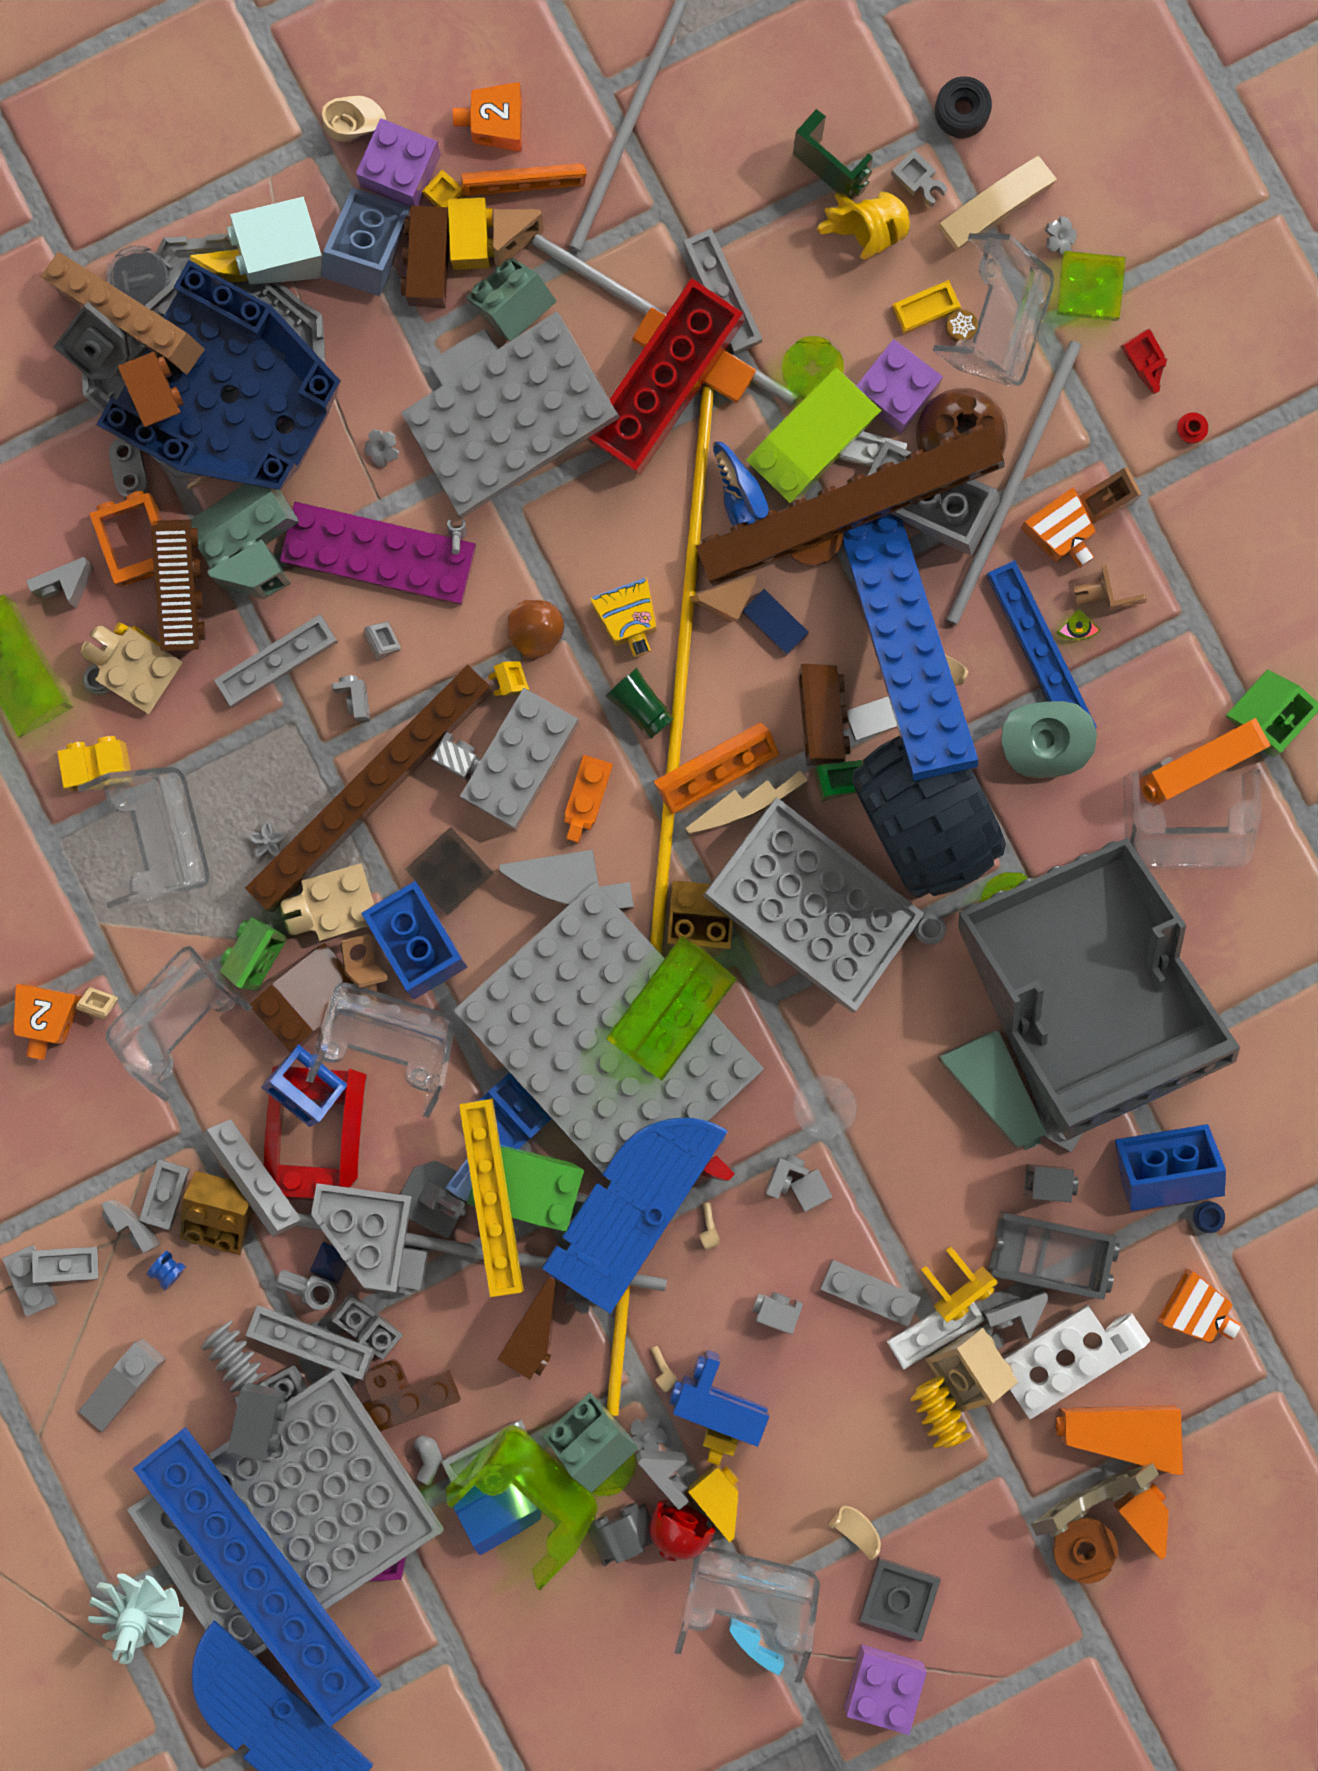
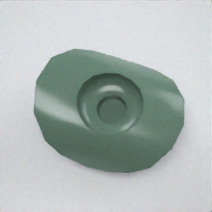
M1065 701L1039 702L1020 706L1010 712L1002 728L1001 743L1005 758L1016 772L1027 777L1050 778L1068 775L1083 768L1095 752L1097 732L1091 715L1079 705Z

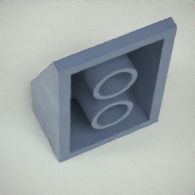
M352 187L323 250L321 277L380 296L389 277L404 232L405 216H409L411 206Z

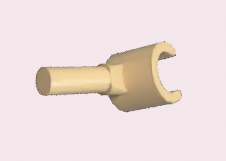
M704 1203V1217L708 1230L700 1233L699 1236L704 1248L710 1249L717 1246L720 1239L713 1223L711 1204Z
M657 1345L651 1348V1351L662 1374L655 1380L664 1392H668L675 1385L677 1377L668 1368Z

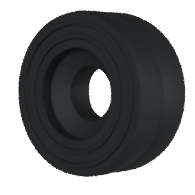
M961 76L948 81L939 91L935 104V118L940 128L948 135L956 138H968L979 133L985 127L991 113L992 99L990 92L981 81L973 77ZM960 100L968 101L971 104L972 110L965 115L959 114L955 110V103Z

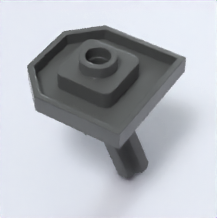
M89 302L82 307L53 347L90 379H112L119 371L118 366L124 364L130 356L126 334Z
M433 1160L413 1167L399 1195L412 1197L410 1220L449 1239L460 1215L464 1216L466 1214L464 1208L467 1201L457 1197L445 1188L457 1171Z

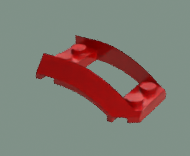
M279 1065L272 1067V1073ZM289 1067L283 1075L285 1079L313 1102L322 1103L333 1091L329 1085L308 1068ZM350 1068L348 1071L331 1070L347 1084L346 1088L334 1102V1104L344 1105L340 1169L280 1165L284 1106L269 1095L263 1166L287 1199L314 1201L317 1183L350 1188L358 1179L360 1135L367 1074Z

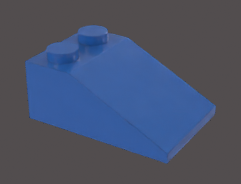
M416 881L361 913L405 990L413 999L420 997L468 968Z

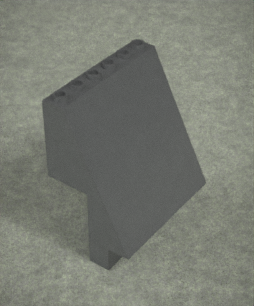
M1128 838L1118 842H1109L1102 849L1094 853L1082 854L1067 865L1055 866L1040 877L1026 879L1013 889L999 891L992 895L990 899L979 904L972 903L959 912L958 929L1045 1122L1047 1123L1054 1119L1066 1140L1074 1138L1237 1061L1240 1046L1180 958L1186 924Z

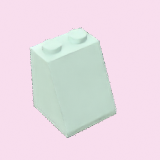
M304 197L230 214L231 226L226 227L231 246H238L240 255L235 256L240 275L246 274L249 285L322 278V255Z

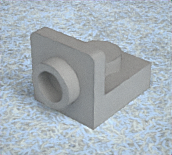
M344 676L339 678V682L332 683V690L336 694L351 692L352 696H347L349 715L354 714L357 722L370 721L367 686L363 679L358 680V676Z
M787 1154L786 1160L778 1157L765 1193L777 1199L780 1193L786 1194L792 1181V1176L788 1175L790 1169L808 1176L810 1170L803 1167L805 1161Z

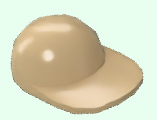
M365 96L333 99L323 107L321 115L325 132L335 141L346 143L357 140L362 135L374 133L380 118L386 120L380 106Z

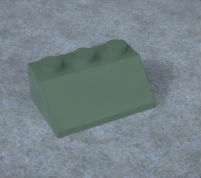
M243 484L192 519V528H198V549L210 569H212V564L225 556L231 558L241 552L239 550L241 546L252 540L258 542L262 539L265 544H268L299 523V520L281 490Z

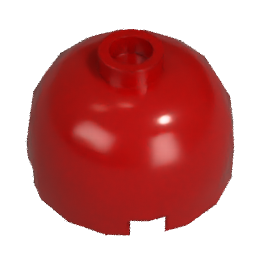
M668 1500L658 1501L652 1514L649 1531L653 1543L660 1550L659 1554L673 1562L677 1561V1559H693L702 1554L711 1542L715 1533V1526L713 1525L709 1528L706 1525L708 1518L692 1507L684 1505L678 1510L676 1506H666Z

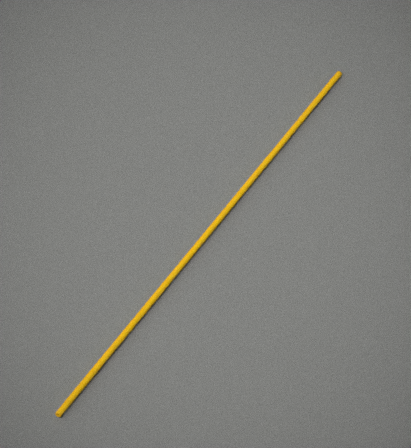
M702 387L671 714L674 719L670 724L666 774L678 768L680 762L694 604L691 602L690 597L695 595L699 558L696 546L700 545L714 398V389L711 387ZM664 801L650 943L660 954H662L675 813L672 815L669 812ZM630 1285L617 1303L615 1311L606 1407L612 1416L619 1415Z

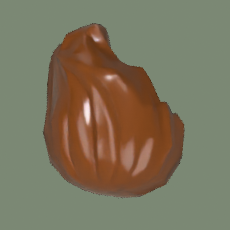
M524 600L522 603H518L508 615V638L512 641L514 648L521 652L522 657L526 656L536 660L539 656L549 654L562 638L565 627L564 619L559 608H556L551 602Z

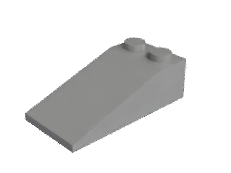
M885 441L868 475L876 473V468L885 463L894 462V464L905 461V457L912 452ZM972 480L890 515L902 519L906 524L943 544L972 556L1000 503L997 489L977 480Z

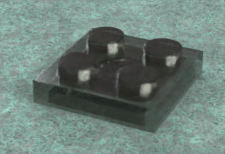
M452 827L405 868L409 875L448 916L494 874Z

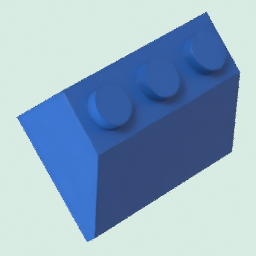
M1208 1124L1115 1139L1122 1186L1131 1211L1225 1196L1226 1169Z

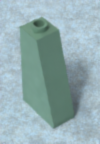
M993 1030L937 1056L940 1063L1014 1147L1019 1148L1023 1146V1149L1027 1150L1042 1143L1040 1137L1047 1135L999 1030Z

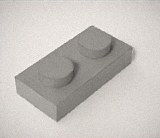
M162 1159L157 1161L139 1221L167 1230L172 1229L191 1168Z
M35 1245L2 1258L26 1317L58 1303L51 1283L33 1284L32 1251H37Z
M97 1247L32 1251L33 1284L98 1280Z

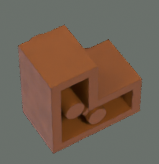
M153 351L118 366L145 428L181 414L179 406L184 405V402L177 387L170 388L167 378L172 376V373L163 356L158 358L157 354Z

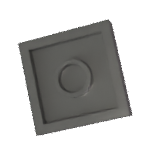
M878 1557L859 1618L860 1621L922 1641L941 1580L940 1577Z

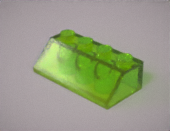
M3 594L0 596V706L17 736L21 738L74 706L14 600Z
M681 936L656 972L652 974L639 995L633 1000L619 1022L613 1027L606 1040L660 1081H663L736 982L737 978L707 952Z

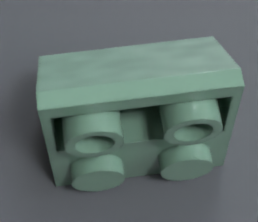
M513 257L510 260H505L500 267L497 266L490 276L478 282L473 287L472 292L466 296L471 305L496 332L508 341L518 337L557 302L540 276Z
M262 539L258 542L256 540L247 542L239 549L241 552L231 558L225 556L218 559L212 564L213 568L207 571L210 577L222 589L265 599L291 584L274 554Z
M591 1392L543 1435L572 1478L591 1493L639 1449L621 1424Z

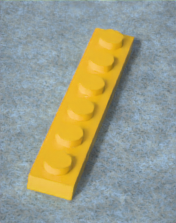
M493 1099L459 1104L489 1294L490 1297L521 1293L524 1291Z

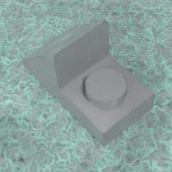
M82 557L28 579L26 582L31 593L38 598L42 596L44 599L59 594V589L63 588L69 604L76 608L94 568L89 560Z
M1039 1290L982 1312L986 1323L990 1327L996 1326L997 1329L1013 1325L1015 1323L1014 1318L1018 1317L1025 1337L1030 1340L1048 1301V1296L1046 1292Z
M639 1450L635 1454L637 1463L678 1510L689 1502L685 1492L688 1489L686 1484L677 1474L671 1476L687 1462L685 1453Z

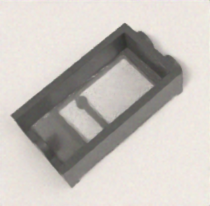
M1000 1211L988 1272L994 1277L1105 1300L1106 1293H1110L1112 1290L1114 1277L1110 1274L1112 1261L1116 1262L1118 1259L1120 1244L1116 1243L1117 1237L1111 1234Z

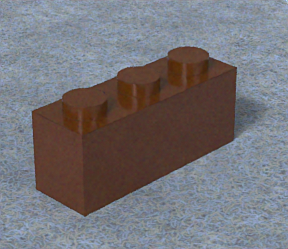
M411 206L410 216H405L404 222L405 235H409V246L403 247V265L407 266V277L401 278V295L406 296L409 306L446 308L450 240L448 207Z

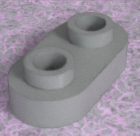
M120 438L116 439L110 445L109 459L117 491L124 498L128 494L137 491H144V494L147 493L149 483L142 451ZM123 448L129 449L126 457L119 456V452ZM129 478H135V484L132 487L126 486V481Z

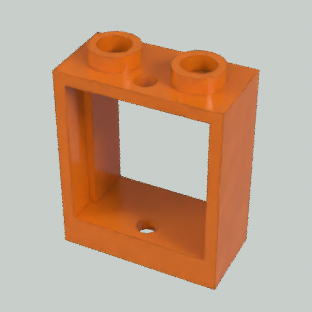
M144 491L128 494L126 501L117 504L114 501L102 503L96 506L97 511L89 513L114 584L120 588L155 576L153 558L120 569L103 521L144 506L151 524L153 521H162L155 498L150 493L144 494Z

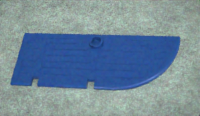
M672 1118L653 1123L635 1133L621 1146L602 1174L612 1181L606 1189L596 1183L567 1228V1232L565 1231L562 1238L571 1243L568 1250L565 1251L556 1245L542 1269L611 1314L728 1133V1130L701 1119Z
M214 1620L209 1625L198 1643L193 1658L192 1688L195 1701L207 1724L231 1748L236 1751L242 1744L249 1748L243 1758L257 1771H369L373 1767V1763L336 1729L332 1726L328 1727L314 1709L219 1623Z

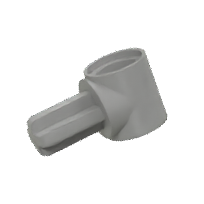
M282 1270L276 1281L278 1288L301 1296V1302L308 1304L315 1310L328 1308L338 1297L336 1284L326 1278L312 1275L308 1279L290 1271ZM317 1286H324L328 1289L330 1296L327 1302H320L315 1298L314 1291Z

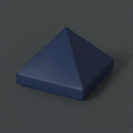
M322 1242L310 1272L339 1284L347 1264L334 1246Z

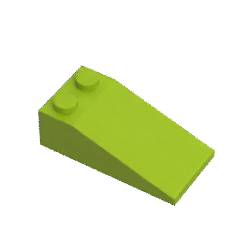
M836 367L762 441L746 461L791 503L801 499L882 410Z

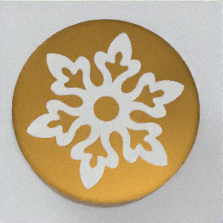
M964 309L953 312L946 323L947 335L951 340L958 343H965L971 340L978 328L975 315Z

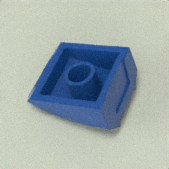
M509 1463L452 1493L450 1497L454 1511L467 1533L473 1548L479 1555L495 1548L541 1520L543 1505L526 1472L513 1463Z

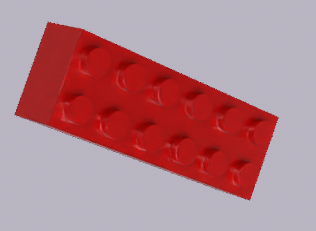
M691 278L609 399L620 418L587 438L589 442L640 476L744 323V313Z

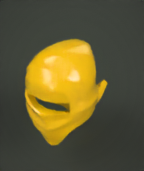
M881 191L877 198L864 199L860 203L853 202L842 193H836L834 197L839 203L837 208L826 207L824 211L828 220L822 221L817 227V231L822 235L832 232L840 235L854 234L860 245L864 248L859 257L865 260L880 254L893 244L905 239L910 229V218L905 204L891 193Z

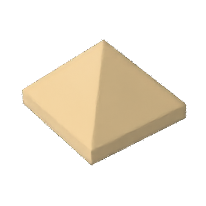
M89 987L77 1003L76 1009L94 1019H106L117 1003L118 997Z

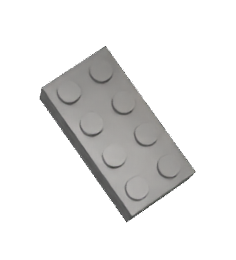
M523 688L460 797L517 831L579 726L578 718Z

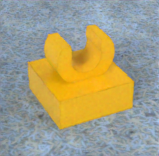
M520 661L497 664L493 666L495 672L488 676L489 680L498 679L500 689L493 692L495 696L520 695L523 688L529 690Z
M707 1428L703 1441V1446L710 1448L707 1462L720 1465L723 1453L734 1456L738 1439Z

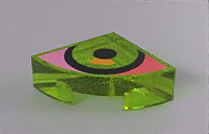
M1078 609L1056 634L1067 640L1080 641L1094 637L1101 629Z

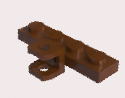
M391 1359L374 1366L371 1371L365 1374L364 1378L371 1399L362 1402V1405L380 1432L455 1404L461 1400L450 1370L408 1385L409 1383L402 1366L397 1360Z

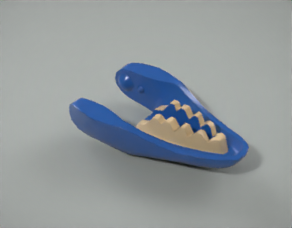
M714 442L713 452L718 463L717 469L720 470L719 477L722 478L724 505L731 524L735 526L742 522H748L749 525L754 523L755 519H764L768 515L769 508L757 480L725 443Z

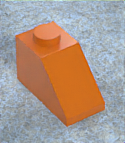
M1153 1483L1148 1490L1141 1494L1133 1495L1132 1492H1128L1124 1497L1115 1502L1113 1506L1156 1556L1162 1560L1166 1557L1169 1510L1162 1503L1166 1499L1165 1495Z

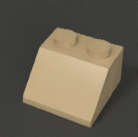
M983 1328L962 1335L925 1358L936 1377L944 1376L945 1380L941 1385L949 1387L950 1393L948 1395L955 1399V1406L961 1412L993 1404L1018 1383L1013 1375L1011 1366L1002 1358L995 1347L994 1340Z

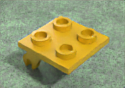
M951 1246L946 1251L969 1279L966 1284L951 1296L927 1266L921 1269L943 1297L933 1306L947 1323L952 1319L953 1321L961 1319L969 1311L968 1306L977 1299L982 1301L989 1297L994 1291L993 1287L998 1283L983 1266L975 1273H972Z

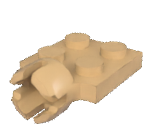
M104 626L95 627L89 636L104 646L100 650L90 642L85 641L80 651L83 658L96 665L99 669L94 680L149 714L183 662L168 652L161 651L159 646L130 627L122 635H117Z
M362 863L302 880L303 892L298 896L284 899L280 903L282 918L298 913L301 915L284 921L289 935L295 936L311 931L316 933L319 942L369 927L361 913L374 906Z

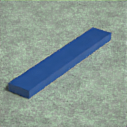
M1014 560L987 573L986 577L1047 702L1065 701L1074 703L1090 714L1016 561Z

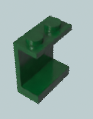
M816 108L796 130L793 155L837 193H842L849 199L854 194L859 197L870 183L868 178L872 173L870 168L873 157L868 153L853 171L842 164L819 144L823 138L826 116Z

